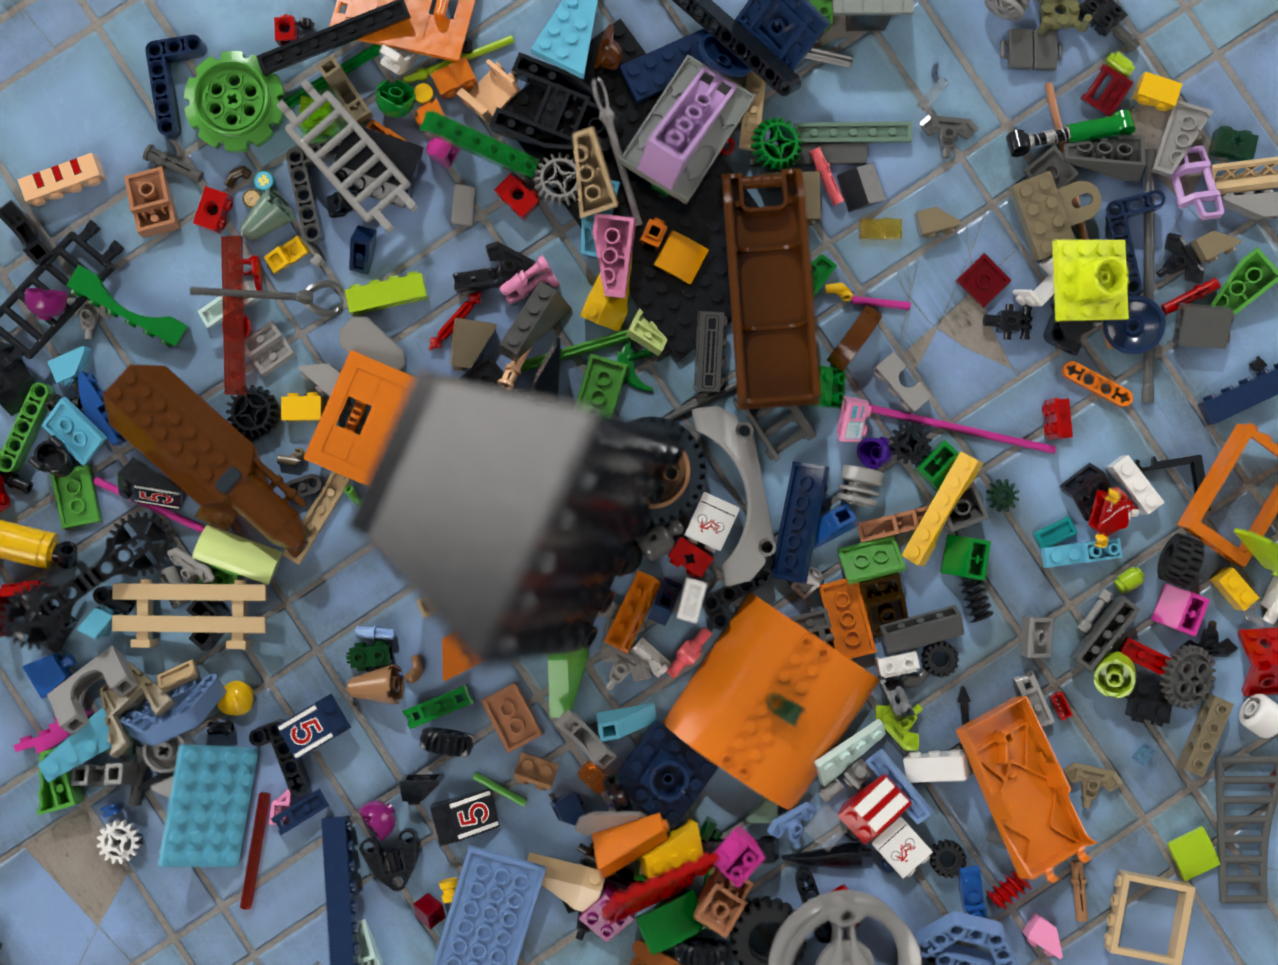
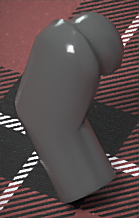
M922 668L915 676L903 674L900 681L907 688L918 687L930 673Z

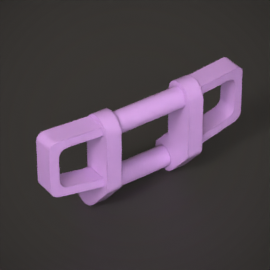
M1190 147L1181 160L1182 165L1178 166L1169 178L1172 180L1176 193L1177 207L1181 209L1194 204L1201 220L1221 218L1224 214L1221 193L1216 188L1211 172L1212 165L1205 147ZM1198 153L1202 161L1189 163L1187 154ZM1203 172L1208 191L1196 192L1185 196L1179 177L1185 174ZM1215 201L1217 212H1205L1201 202Z

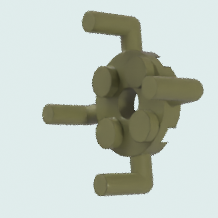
M1037 0L1041 3L1039 9L1041 24L1038 28V34L1043 35L1049 28L1052 30L1065 28L1064 30H1067L1072 26L1083 33L1087 30L1092 20V15L1086 14L1082 22L1078 20L1081 8L1079 7L1080 3L1076 0ZM1055 9L1063 10L1064 14L1056 13Z

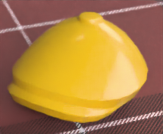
M232 681L224 686L226 693L217 703L222 713L239 716L247 713L252 708L255 695L253 689L247 683Z

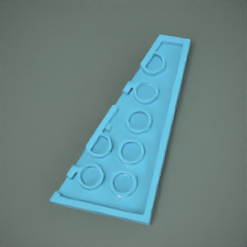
M562 0L532 46L531 54L584 79L598 0Z

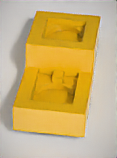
M295 236L283 246L276 247L264 256V259L272 272L276 274L309 254L310 251L302 238Z

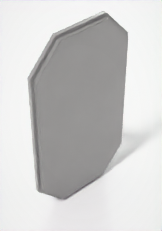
M352 316L339 330L340 346L349 353L353 350L400 371L405 367L404 351L368 317Z
M609 808L607 812H591L579 817L574 829L584 836H592V833L647 816L642 812H616L614 808Z

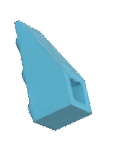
M654 703L596 713L600 741L622 738L652 724L657 719Z

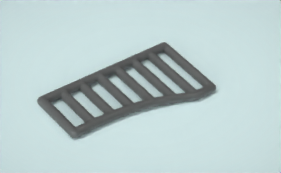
M1278 756L1216 757L1218 859L1221 864L1218 866L1219 900L1221 903H1266L1268 901L1269 837L1278 800ZM1223 764H1275V775L1224 776ZM1224 784H1274L1271 795L1224 796ZM1268 803L1265 815L1225 816V804ZM1263 823L1261 835L1226 836L1225 824ZM1260 843L1259 855H1226V844ZM1259 863V875H1227V864ZM1227 883H1259V895H1228Z

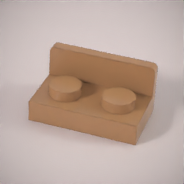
M522 751L513 777L517 778L516 781L519 783L528 784L529 782L535 784V788L546 791L552 787L559 763Z

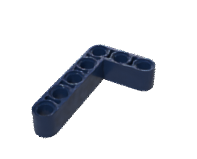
M194 34L154 40L145 47L157 128L169 140H175L181 134L170 63L201 58L207 53L206 44ZM199 43L197 49H192L194 44ZM180 46V49L173 53L174 48ZM160 49V53L154 56L155 51ZM163 68V72L157 75L158 70ZM166 87V92L160 94L161 89ZM169 106V111L163 113L164 108ZM172 125V130L166 133L167 127Z
M1160 190L1114 200L1106 207V218L1111 240H1125L1126 245L1129 246V252L1126 253V263H1131L1134 270L1127 275L1128 283L1135 282L1138 285V290L1130 292L1127 289L1128 296L1138 295L1142 289V282L1127 218L1161 209L1165 202V195ZM1152 196H1159L1161 203L1153 205L1150 202V198ZM1132 201H1138L1141 204V208L1132 210L1129 204ZM1117 206L1120 208L1121 213L1112 215L1109 209ZM1122 225L1125 228V232L1118 235L1114 232V227Z

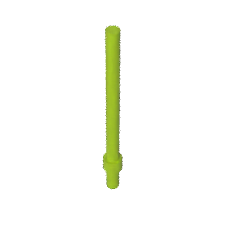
M510 35L474 49L470 54H461L460 59L466 57L468 61L515 43L513 36ZM446 60L428 68L422 67L417 69L418 72L403 77L404 81L409 84L419 79L421 81L428 79V76L433 72L450 65L453 61Z

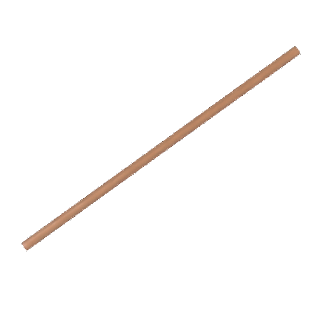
M1050 82L1045 84V89L1056 131L1058 128L1063 129L1053 83ZM1060 141L1058 142L1059 149L1064 155V144L1066 142ZM1079 196L1074 197L1072 200L1074 208L1082 207ZM1085 221L1078 223L1081 240H1089ZM1104 335V340H1105L1106 348H1107V349L1113 348V347L1109 344V342L1107 341V339H1106V337H1105V335Z

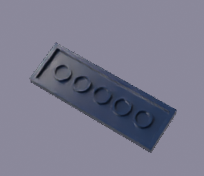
M703 28L620 65L619 71L635 102H641L663 92L687 55L708 66L702 59L698 46L701 38L709 34V32Z
M795 461L792 463L771 569L774 578L807 584L829 467Z

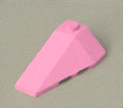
M595 213L592 234L595 241L605 296L625 298L637 219Z

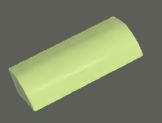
M206 525L195 546L192 558L269 585L279 566L283 551Z

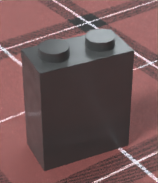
M1179 303L1172 342L1179 346L1226 349V345L1230 341V324L1234 321L1233 310L1226 306Z

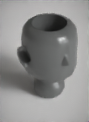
M673 518L665 527L660 523L653 524L647 528L644 536L639 541L636 540V543L644 555L654 562L673 549L675 546L673 538L683 534L685 529L678 519Z

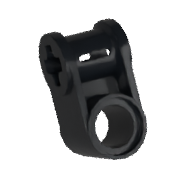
M335 192L326 197L330 218L344 217L346 214L354 211V208L340 192ZM351 192L354 197L357 196L355 192Z

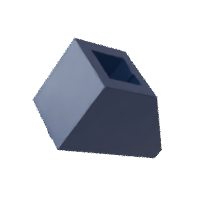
M570 791L550 802L558 821L576 826L579 817L588 814L587 811L584 812L581 806L583 805L582 798L575 792Z

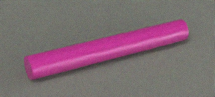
M852 296L851 304L907 310H910L911 302L857 296Z

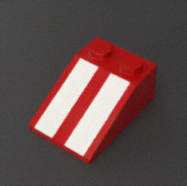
M884 773L844 802L837 816L865 845L885 830L912 804V801Z

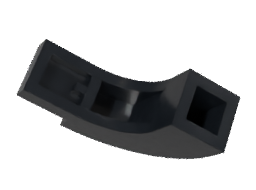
M12 199L0 207L1 220L19 238L23 245V252L36 265H39L53 254V248L44 233Z

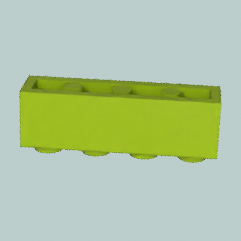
M418 271L409 272L404 277H399L398 275L390 276L388 280L382 282L380 280H372L368 282V285L364 286L354 284L349 286L350 289L345 290L349 313L353 316L429 299L425 277L422 273H418Z

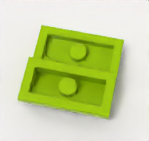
M1203 826L1167 842L1171 857L1176 862L1180 876L1184 881L1221 865Z

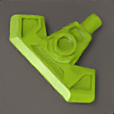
M916 704L913 707L914 716L896 722L889 705H877L875 719L881 720L886 731L898 744L907 751L919 750V734L909 732L923 708Z

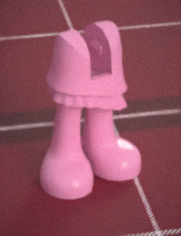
M542 255L527 271L523 272L521 270L519 274L516 273L510 280L505 282L500 287V291L503 295H506L505 300L508 304H513L526 299L525 297L529 296V293L537 287L540 281L544 284L548 283L553 288H557L560 285ZM541 273L540 275H538L537 277H535V278L532 279L531 281L527 282L530 278H532V277H534L535 275Z

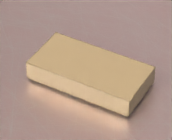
M193 659L157 675L158 686L165 693L198 678L196 662Z

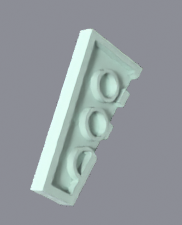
M877 719L814 762L820 783L824 788L886 735L884 724L880 719Z

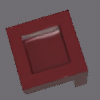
M430 893L425 894L413 903L415 917L430 930L446 918L443 904Z

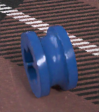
M116 802L100 808L104 812L103 818L121 812L117 808L119 803Z

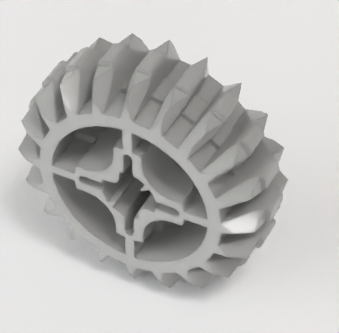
M558 153V158L551 154L552 160L549 161L545 157V165L539 163L538 166L541 170H535V174L539 176L534 178V182L539 183L535 186V189L541 190L538 195L540 197L545 196L544 201L546 203L552 199V206L556 204V201H559V207L563 206L562 201H566L567 206H569V199L572 198L574 202H577L575 195H578L577 180L572 190L568 192L566 188L568 183L577 178L575 157L570 161V154H566L565 158H562V153ZM559 166H567L574 172H564ZM554 168V175L544 182L548 171ZM557 172H559L560 176L562 177V179H563V181H564V182H563L564 188H562V185H561V183H560L559 181H555V180H558V179H557V177H558ZM547 188H559L562 194L552 193Z

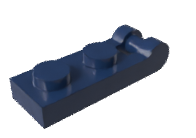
M319 788L275 815L271 820L273 824L276 823L278 826V832L281 836L330 805ZM288 816L291 823L286 825L282 818Z

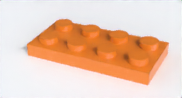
M846 578L821 584L818 589L823 608H827L831 628H829V631L834 635L835 640L832 641L834 649L849 659L876 653L859 583L848 585Z

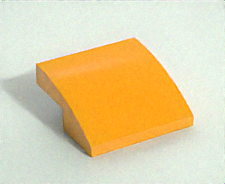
M671 230L653 265L667 274L673 275L687 284H691L709 249Z

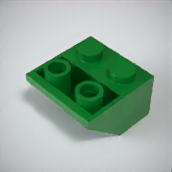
M818 366L820 383L819 404L806 406L841 409L846 380L845 370L840 371L838 368Z
M946 440L940 441L929 455L914 468V471L938 492L959 453Z
M947 534L941 573L985 581L991 541Z

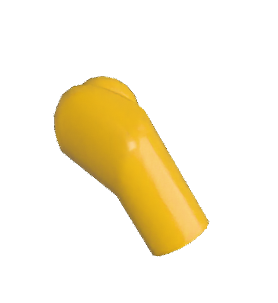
M844 283L825 284L826 294L836 293L846 302L852 299V291Z

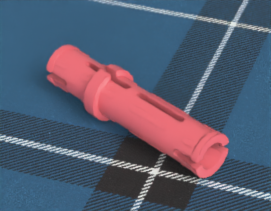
M821 147L810 151L809 154L816 167L815 171L820 172L821 180L831 199L832 205L834 206L845 201Z

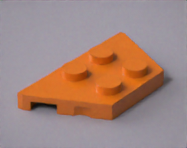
M451 634L442 638L444 682L477 665Z

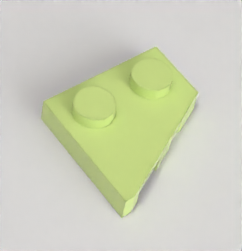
M639 308L626 335L659 356L666 345L667 338L658 330L653 321L650 323L643 316V311Z

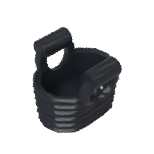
M52 435L48 441L40 443L34 450V456L28 459V462L38 471L49 472L58 478L68 476L74 469V460L68 454L65 443L55 435Z

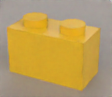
M1145 71L1138 78L1132 99L1136 100L1140 105L1154 106L1158 111H1170L1176 106L1183 84Z
M309 392L307 396H299V393H287V396L281 397L282 421H320L325 409V397L319 396V393Z
M1224 567L1210 579L1235 610L1245 611L1259 599L1234 568Z

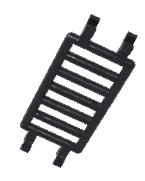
M92 220L86 224L85 229L79 235L73 231L69 232L53 249V254L42 261L0 306V318L6 314L37 340L28 349L0 326V336L15 348L9 356L0 362L12 371L23 356L27 359L34 358L88 299L82 295L81 298L78 297L71 305L67 303L65 312L57 320L51 317V320H44L51 327L43 335L11 309V306L18 299L25 304L26 289L32 284L36 288L49 291L50 288L38 279L45 270L62 284L67 285L70 279L52 265L59 255L75 269L78 265L88 269L65 250L72 241L105 267L99 274L103 282L115 270V265L111 261L125 248L114 240L108 250L102 255L87 243L93 235L101 230Z

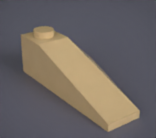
M529 852L527 861L546 866L541 886L547 888L571 908L584 912L599 899L605 880L599 870Z

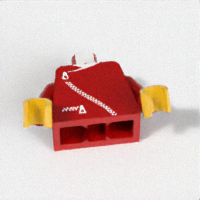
M1117 486L1109 489V492L1101 490L1096 492L1088 525L1098 532L1095 535L1097 539L1095 546L1106 548L1109 541L1108 536L1120 529L1127 528L1130 517H1137L1139 514L1138 507Z

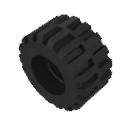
M1180 533L1174 534L1161 552L1157 568L1158 578L1182 588L1188 587L1201 569L1205 551L1203 542Z

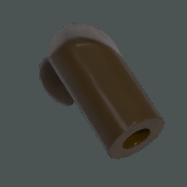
M243 165L232 169L224 185L233 189L238 178L248 179L251 176V170Z

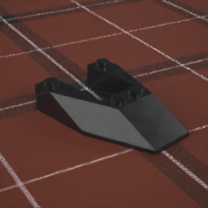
M519 52L512 68L513 75L519 80L546 90L534 121L496 107L489 124L491 131L509 139L542 148L574 150L573 134L594 126L602 152H608L611 145L606 126L599 119L600 109L596 103L593 89L579 77ZM597 93L602 108H606L605 99ZM609 103L610 109L615 113L613 126L616 132L622 114Z

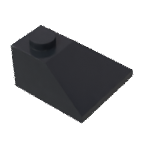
M444 774L404 775L399 781L402 802H408V805L420 804L445 778Z

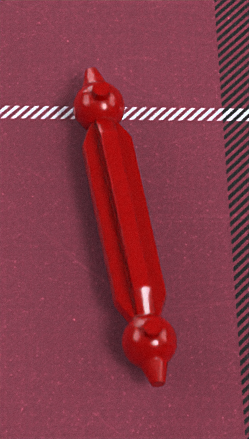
M481 291L470 293L468 295L469 301L464 302L438 331L437 337L430 338V346L428 348L430 351L442 347V341L447 339L453 332L455 318L465 319L472 311L473 306L481 303Z

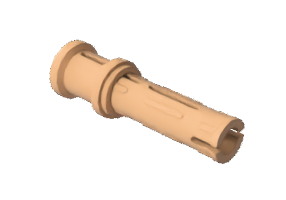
M531 348L516 362L511 361L510 364L505 366V372L497 382L501 388L513 391L514 383L517 377H520L522 374L521 367Z

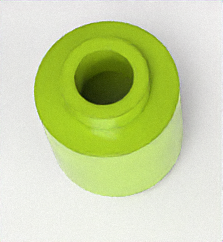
M1119 51L1115 54L1112 52L1104 61L1107 66L1126 78L1135 69V66L1132 65L1133 62Z
M1130 567L1117 576L1113 583L1121 594L1130 593L1144 583L1143 578L1145 575L1138 567L1136 569Z

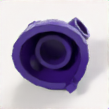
M886 437L865 438L861 440L857 445L856 451L861 463L870 469H879L888 463L892 455L888 445L890 440Z

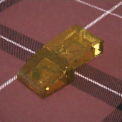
M862 218L859 220V239L890 240L902 238V219Z

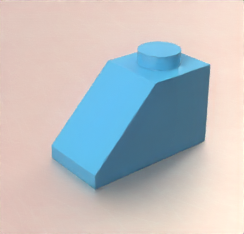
M81 346L47 361L56 383L65 386L76 383L79 373L85 371L92 353L91 348Z
M106 605L95 607L77 630L94 639L110 636L112 632V615L119 614Z

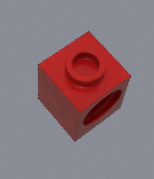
M282 14L280 17H274L275 41L279 47L299 39L298 25L294 16ZM291 27L287 33H283V29Z

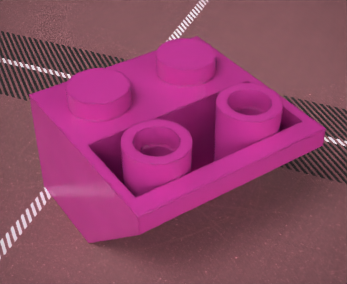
M1164 584L1150 620L1183 634L1196 637L1210 599L1169 584Z
M739 825L715 851L720 860L714 865L739 888L765 859V856L756 840Z

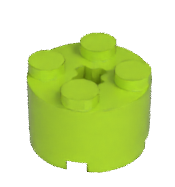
M1119 651L1105 654L1094 669V684L1098 691L1105 696L1122 698L1133 690L1136 682V669L1132 660Z

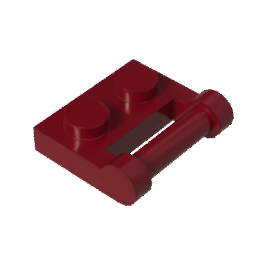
M1103 64L1100 68V73L1086 94L1083 93L1080 99L1104 115L1112 116L1134 82ZM1109 75L1112 79L1096 101L1092 97L1106 76Z

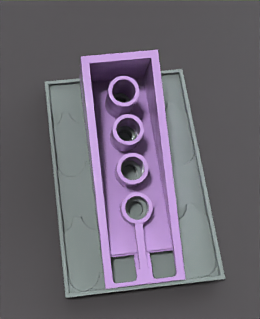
M687 55L621 156L619 164L645 178V180L679 199L684 204H687L748 110L755 95L692 56Z

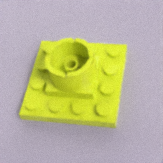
M1125 240L1052 241L1055 320L1099 321L1129 319Z

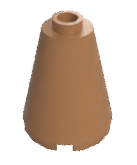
M389 665L352 677L347 683V692L354 698L393 705L399 704L398 700L403 699L404 677L400 678L399 672H402L398 665Z

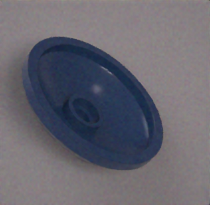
M706 34L701 38L698 46L700 55L704 62L715 72L732 78L744 77L751 73L752 69L747 67L715 39L712 34Z
M1139 295L1128 296L1129 319L1104 320L1103 331L1109 344L1116 350L1125 354H1142L1153 349L1160 342L1165 331V316L1161 308L1153 300ZM1132 324L1137 326V329L1134 331L1129 328Z

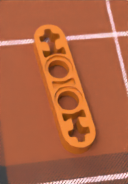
M1075 361L1067 362L1061 368V374L1065 379L1116 406L1125 407L1133 401V394L1130 390ZM1073 366V370L1075 372L1080 373L1081 370L1083 372L1080 375H1077L1075 373L1069 375V370L1067 369V367L1069 368ZM1086 374H1090L1093 377L1091 385L1084 383L1083 378ZM1106 383L1110 386L1109 394L1102 393V384ZM1114 393L1118 395L1126 394L1125 398L1127 399V401L1120 402V397L1116 395L1113 396V398H1111V396Z

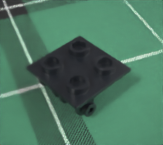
M1085 0L1079 5L1081 8L1079 16L1084 18L1086 14L1092 15L1094 22L1090 27L1093 28L1097 24L1094 30L1099 36L1102 35L1103 37L1128 16L1113 0Z

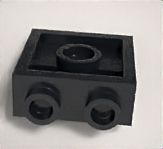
M1136 677L1134 688L1128 695L1125 715L1132 717L1131 721L1143 723L1145 719L1150 720L1152 725L1163 727V723L1169 724L1173 705L1164 698L1165 693L1161 692L1164 686L1160 685L1161 681Z

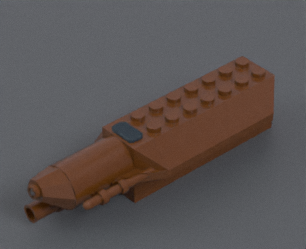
M130 364L102 394L110 425L197 504L242 516L271 543L285 548L295 558L304 551L309 543L307 541L308 535L300 514L288 503L293 500L299 507L305 508L307 505L306 501L297 494L298 491L296 489H291L279 474L276 475L261 462L256 446L167 366ZM276 487L286 494L284 499L274 491Z

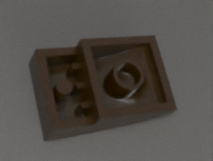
M899 573L859 582L873 638L881 636L880 625L908 618L906 600L902 591Z

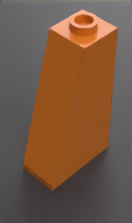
M657 813L592 833L597 867L603 878L610 876L667 841V831H670L667 819L663 820L661 814Z

